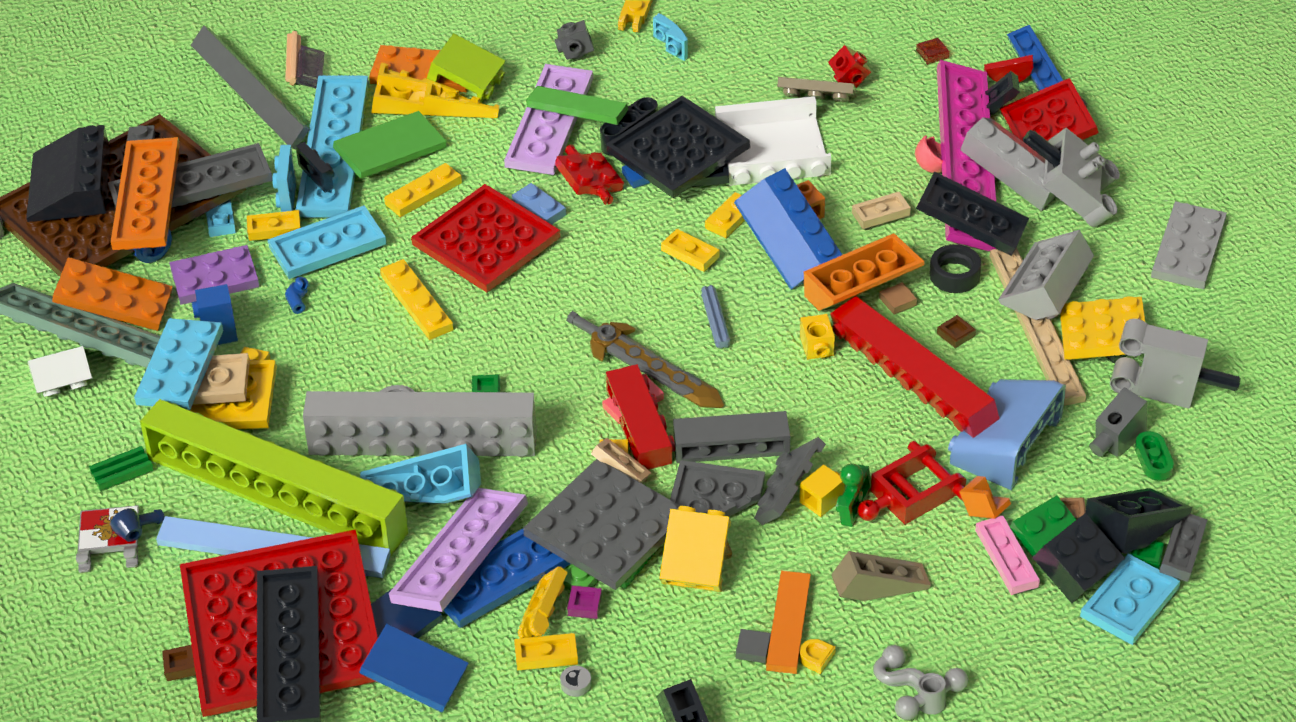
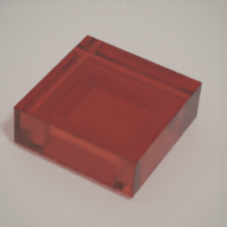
M939 38L916 44V51L927 65L949 58L950 51Z

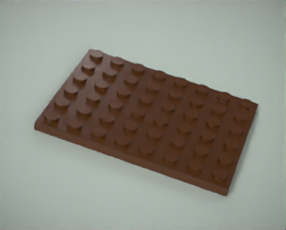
M161 114L140 124L143 126L154 125L156 130L155 139L178 137L180 148L177 164L210 156L207 151ZM128 131L109 140L110 162L108 182L121 179ZM30 182L0 197L2 225L59 277L68 257L107 267L135 251L134 249L112 250L111 236L116 208L109 186L106 214L27 222L26 219ZM246 188L217 195L209 199L191 202L183 206L172 207L169 222L170 232L246 191Z

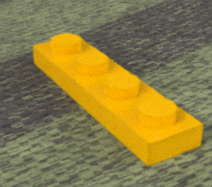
M404 259L380 268L383 280L429 340L453 331V322Z

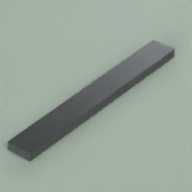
M203 25L191 46L287 145H291V148L296 150V145L302 142L310 129L209 27Z

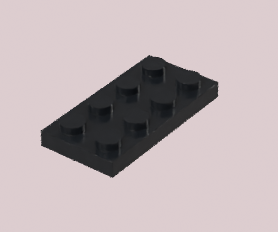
M935 171L916 207L917 210L938 219L950 227L956 228L1010 256L1013 255L1029 220L1028 217Z

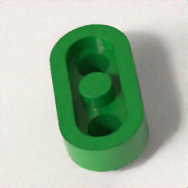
M1153 431L1140 433L1136 438L1135 451L1145 475L1156 481L1168 479L1172 475L1174 462L1164 438Z

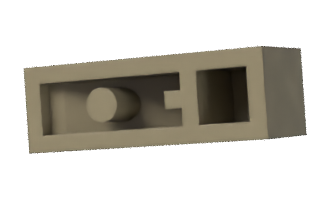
M848 551L831 574L840 597L862 601L928 590L931 586L922 563Z

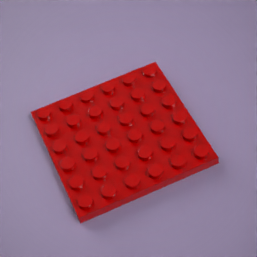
M356 529L180 564L203 717L257 706V571L308 566L318 567L321 693L377 682L359 673L362 664L378 637Z

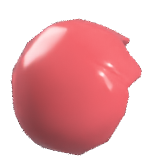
M925 135L916 146L914 153L916 162L927 172L934 173L935 171L941 173L943 160H941V144L936 142L934 137L927 138Z

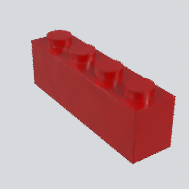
M638 364L605 372L606 391L608 396L613 399L614 406H618L622 414L619 418V423L625 438L628 439V445L633 458L648 470L672 464V452L676 451L673 436L666 433L667 425L664 415L658 414V403L655 394L650 395L647 375L641 373Z

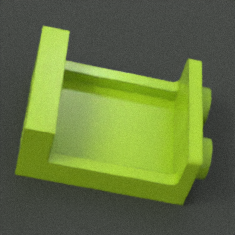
M453 33L432 61L427 79L437 82L442 75L476 93L477 97L480 98V103H482L484 99L489 100L495 89V83L499 85L502 82L506 73L503 71L506 60Z

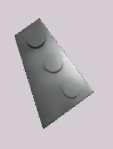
M817 437L789 453H782L775 463L777 467L774 474L767 481V490L758 502L759 508L754 519L761 525H764L782 515L798 490V486L795 483L805 473H808L813 466L809 460L814 453L821 452L826 443Z

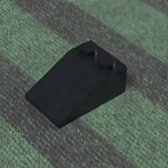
M1146 488L1087 498L1085 513L1120 553L1128 554L1132 553V550L1146 548L1188 516L1192 511V507L1154 489Z

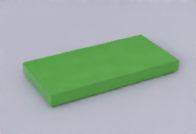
M417 111L335 140L333 148L358 177L362 179L446 148L447 141Z

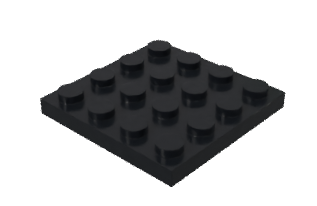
M680 96L605 144L607 153L672 198H675L751 148L748 138L684 96Z

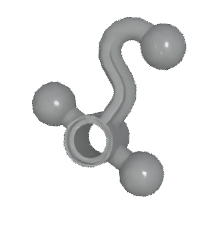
M898 645L887 646L883 650L882 657L873 666L874 675L880 682L888 686L909 685L917 690L918 695L914 697L902 696L896 701L895 712L898 717L904 720L915 718L918 715L919 709L926 714L940 713L946 706V692L950 690L954 692L962 691L968 684V676L961 668L949 669L944 678L936 673L924 674L915 668L887 672L885 670L887 667L892 669L899 668L905 662L906 654L903 648Z

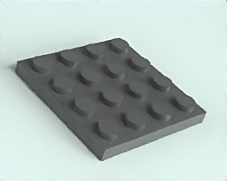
M596 459L523 527L524 536L612 589L617 590L665 542L670 509L678 510L680 505L609 464Z

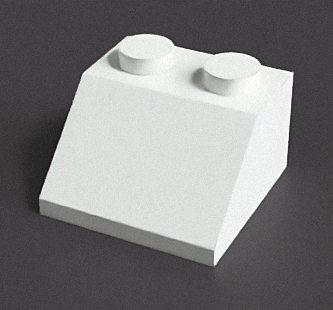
M83 346L27 362L36 392H43L44 397L60 393L59 387L70 384L71 389L86 386V380L92 378Z

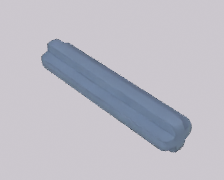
M713 285L704 286L701 289V296L715 345L719 349L727 348L730 346V337L716 288Z

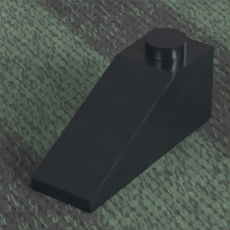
M692 679L663 689L656 696L666 722H709Z

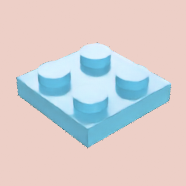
M280 145L279 156H275V171L277 173H273V188L278 189V192H276V207L281 208V212L294 211L297 183L291 145Z

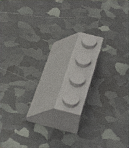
M983 117L967 132L961 151L1040 211L1056 198L1054 194L1043 187L1045 158L995 120Z
M1076 230L1035 242L999 297L1000 304L1035 320L1045 317L1051 319L1058 316L1094 257L1081 231Z

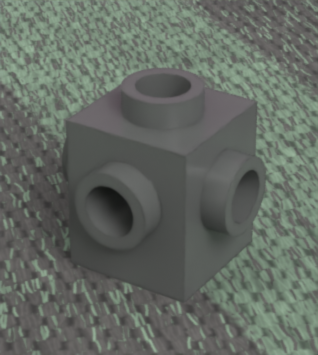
M584 20L576 23L568 22L557 29L558 38L554 39L558 52L564 53L566 60L579 59L586 53L594 51L593 42Z

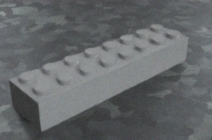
M306 392L303 421L309 455L422 456L467 444L476 456H535L537 429L534 393Z

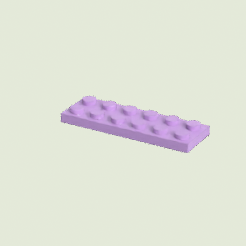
M545 64L536 87L542 86L587 95L593 80V71ZM527 107L504 159L505 168L554 175L557 169L555 166L556 157L562 156L577 117Z
M478 488L472 497H468L389 592L391 603L442 612L528 505L526 495Z

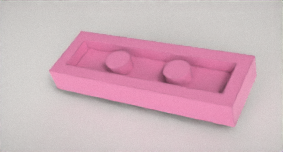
M1004 516L976 523L975 531L1010 594L1013 595L1038 588L1040 580Z

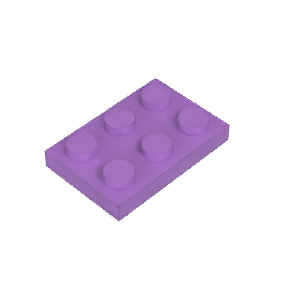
M248 245L169 262L180 305L197 301L195 294L197 289L227 284L229 294L259 287Z

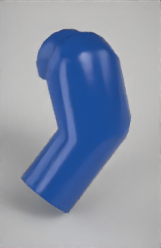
M304 277L296 278L295 282L285 292L286 300L295 314H300L305 310L302 298L308 291L309 281Z

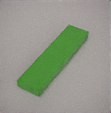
M537 86L526 99L527 107L615 125H618L628 111V105L624 102Z

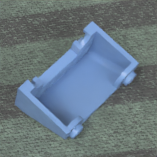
M1000 379L997 383L993 382L987 394L995 399L1000 419L974 438L965 431L960 432L958 436L954 435L948 447V451L951 452L950 464L974 475L986 477L988 481L1012 490L1018 482V477L1015 476L1016 467L1025 464L1027 451L1046 424L1056 427L1061 420L1066 385L1055 380Z

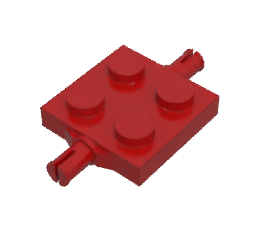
M574 145L567 146L565 153L568 155L557 156L555 166L577 195H597L605 205L611 204L613 197L610 195V192L622 191L624 182L602 153L581 154Z

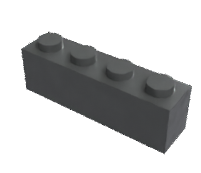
M786 411L673 419L676 463H680V460L701 462L780 456L784 452H790V431Z

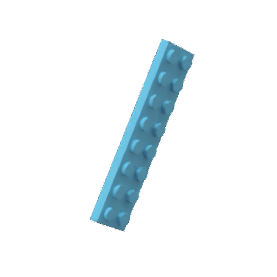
M318 76L307 145L312 150L315 149L320 158L332 167L334 171V177H332L334 189L324 193L302 170L296 210H299L300 217H333L350 211L355 172L334 150L333 142L362 131L369 85L368 76Z

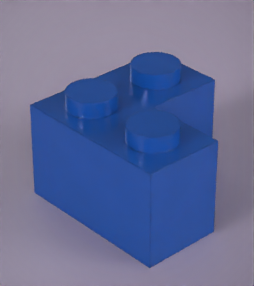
M224 284L195 290L197 301L191 302L194 318H200V321L222 323L223 332L217 345L238 341L228 285Z

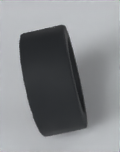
M949 244L934 251L930 260V280L940 290L949 293H963L977 286L980 280L981 258L970 247L960 244ZM947 264H960L970 270L961 274L946 272L941 267Z

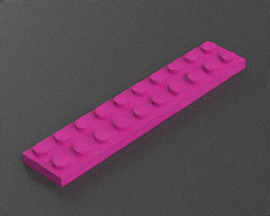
M940 60L937 65L941 160H943L942 175L996 201L994 175L961 151L967 132L983 117L990 118V110L986 106L989 103V96L985 95V91L988 90L987 72ZM945 223L946 241L987 251L996 249Z

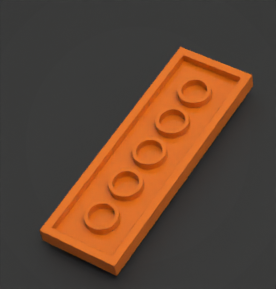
M178 137L126 142L111 236L112 250L166 246L180 148Z

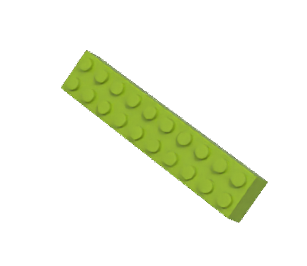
M161 399L140 420L145 447L150 461L331 534L356 529L359 544L390 549V557L408 535L404 495L393 489L389 490L374 484L370 480H364L351 475L345 470L336 469L324 464L322 461L313 460L301 455L297 451L285 449L271 441H265L246 431L237 430L223 422H217L204 417L200 413H194L175 403H169Z

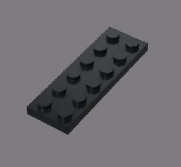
M317 566L257 571V722H321L319 572Z

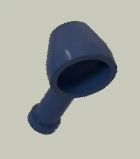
M128 508L118 512L111 519L110 526L118 536L128 542H132L142 535L143 525L163 523L164 513L161 509H157L154 512L138 515L136 510Z

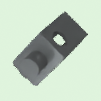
M1124 387L1095 422L1096 438L1089 444L1091 451L1100 457L1107 451L1115 456H1121L1136 443L1137 436L1147 431V401Z

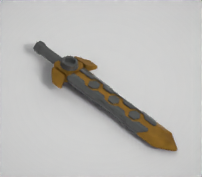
M574 311L568 314L566 320L568 323L592 335L590 349L593 357L603 362L605 353H609L629 366L638 364L641 372L699 407H724L716 388L693 374L680 369L655 354L652 350L626 336L635 332V328L629 324L610 322V324L603 323L598 327Z

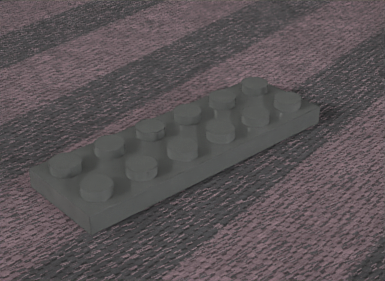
M256 143L177 164L172 207L183 206L191 202L209 199L217 195L273 181L271 170L260 144ZM120 179L108 182L115 208Z

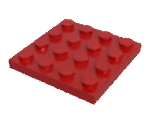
M484 184L413 235L411 241L413 246L488 293L561 238L560 229L487 184Z

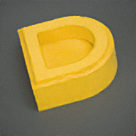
M819 639L807 640L800 647V662L806 668L821 674L835 655L836 647Z

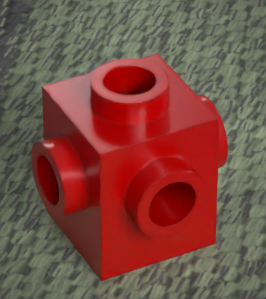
M846 45L828 61L835 73L833 77L837 82L852 83L856 88L871 73L870 68L866 64L868 62L867 58L861 52H856Z

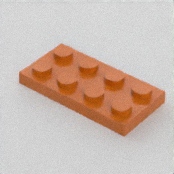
M380 45L369 75L370 84H377L381 63L388 64L390 70L398 73L405 70L409 72V77L414 79H427L431 63L440 50ZM442 75L437 83L459 90V92H467L466 88Z
M68 257L54 291L52 302L158 331L173 286Z

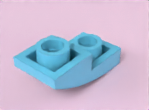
M658 13L653 17V37L666 43V52L684 61L687 60L688 40L685 34L673 21Z
M231 199L206 212L210 237L236 233Z

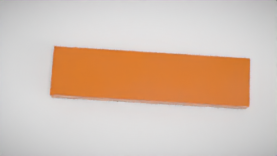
M781 571L766 671L797 674L811 574Z

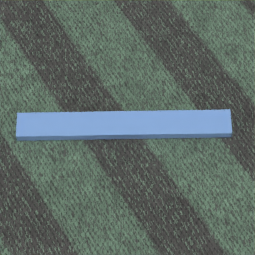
M165 516L156 540L160 546L228 555L313 537ZM359 544L365 576L383 578L391 555L390 549Z

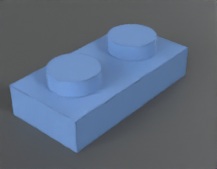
M532 183L512 194V201L551 225L566 216V207Z

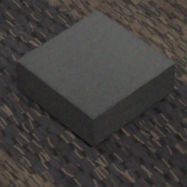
M741 629L736 648V659L766 663L771 633Z

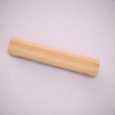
M297 31L287 34L285 81L290 82L289 85L294 86L295 83L300 82L301 35L297 34Z

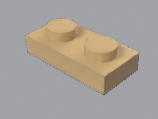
M900 192L852 205V214L862 229L910 216L911 207Z
M608 438L597 444L591 452V455L600 462L609 464L642 484L651 474L648 469Z

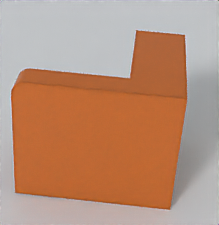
M976 476L959 491L969 516L995 519L1011 505L1009 498L992 495L987 479L983 476Z

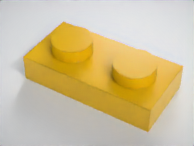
M734 192L705 220V229L727 239L745 221L734 204L735 200L742 195Z
M299 210L247 216L249 241L271 239L301 228Z
M679 229L672 232L661 243V251L703 272L720 257L719 249Z
M575 633L514 639L517 671L578 665Z

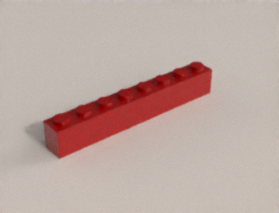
M854 296L830 313L833 322L832 330L839 339L844 338L856 352L861 351L873 365L877 364L883 368L887 376L890 378L894 377L900 381L904 389L907 391L911 390L917 394L921 402L930 404L942 418L947 417L960 432L965 431L974 438L1000 419L994 398L857 296Z

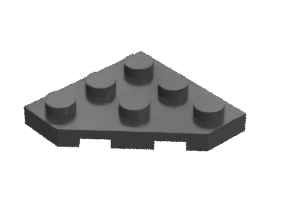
M680 460L670 500L680 506L693 507L698 513L707 514L708 510H718L725 512V516L730 517L761 499L765 472Z

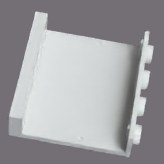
M815 96L715 106V117L750 140L751 148L727 163L729 186L759 183L764 178L786 168L792 179L831 174V153L826 154L816 120Z

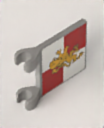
M139 505L80 511L78 552L76 553L79 573L91 571V554L124 551L126 567L138 566V539L132 542L124 540L112 530L110 521L118 512L128 508L136 510L139 515Z

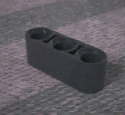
M651 97L638 99L628 106L627 113L618 125L604 123L600 127L602 152L610 155L606 152V143L657 112V101Z

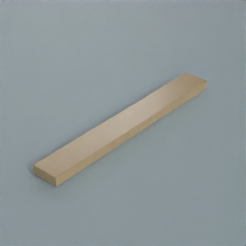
M1017 247L1012 256L997 249L990 250V259L1004 289L1023 262ZM1015 311L1046 380H1055L1066 385L1064 406L1085 402L1086 394L1070 360H1064L1063 345L1051 319L1045 317L1035 320Z

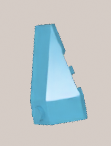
M467 444L360 472V478L404 495V501L449 503L472 497L481 485L479 458Z

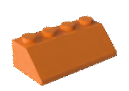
M893 233L804 271V297L820 311L924 266V260Z

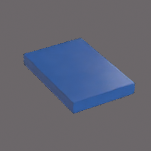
M386 624L362 664L359 673L443 713L469 663Z

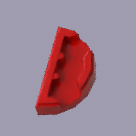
M1033 55L984 64V71L995 82H998L1012 71L1018 76L1019 82H1021L1032 72Z

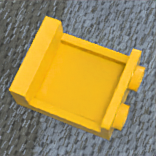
M679 506L678 510L670 509L659 577L662 584L721 592L723 581L721 578L728 529L731 527V520L728 516H725V512L708 510L707 514L698 513L695 508L688 506Z

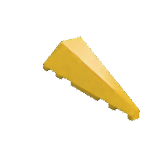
M381 63L371 113L408 115L419 111L422 115L498 118L500 105H485L480 103V98L473 96L471 99L459 95V90L426 78L423 80L409 77V72L405 70L398 73L390 70L388 64Z

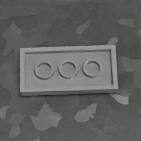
M1175 201L1152 269L1151 278L1204 290L1227 213Z

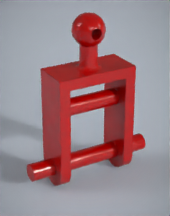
M912 441L907 447L910 451L909 454L871 474V492L878 499L862 501L858 507V514L863 520L872 521L878 517L880 510L887 507L906 525L955 496L963 501L959 491L966 486L967 480L960 473L951 475L935 460L936 450L931 445L921 446L916 441ZM927 467L941 481L920 493L906 478ZM893 485H896L909 499L907 500L905 497H903L893 487Z

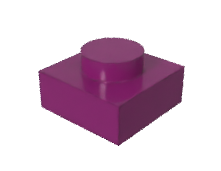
M572 585L567 608L568 616L598 619L602 588Z

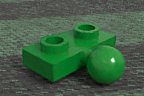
M850 463L845 465L840 472V479L846 485V489L843 495H840L837 499L836 511L839 512L841 525L853 527L859 515L858 507L862 501L867 499L871 491V475L869 466Z

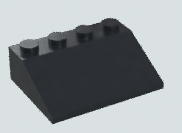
M105 125L79 127L33 153L26 216L27 222L106 214L110 145Z

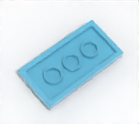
M364 205L268 239V245L288 279L386 245V237Z
M169 318L134 396L136 405L154 406L161 399L190 410L222 335V323Z

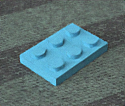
M1127 554L1125 559L1083 606L1080 617L1133 645L1177 592L1180 581L1160 573L1159 569Z

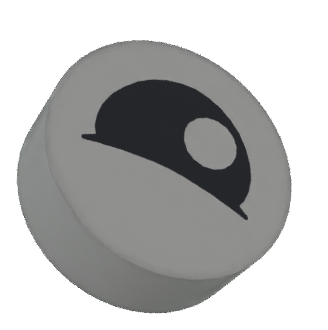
M582 666L566 668L560 676L562 691L572 697L586 694L591 688V675L589 671Z

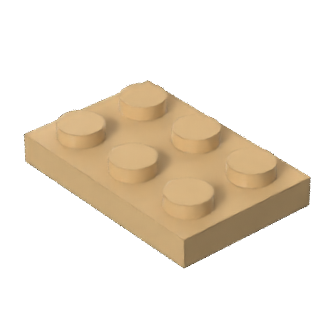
M248 353L212 356L192 405L246 401L250 364Z

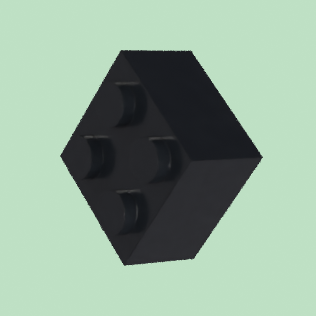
M1086 513L1045 544L1032 557L1071 603L1125 559Z

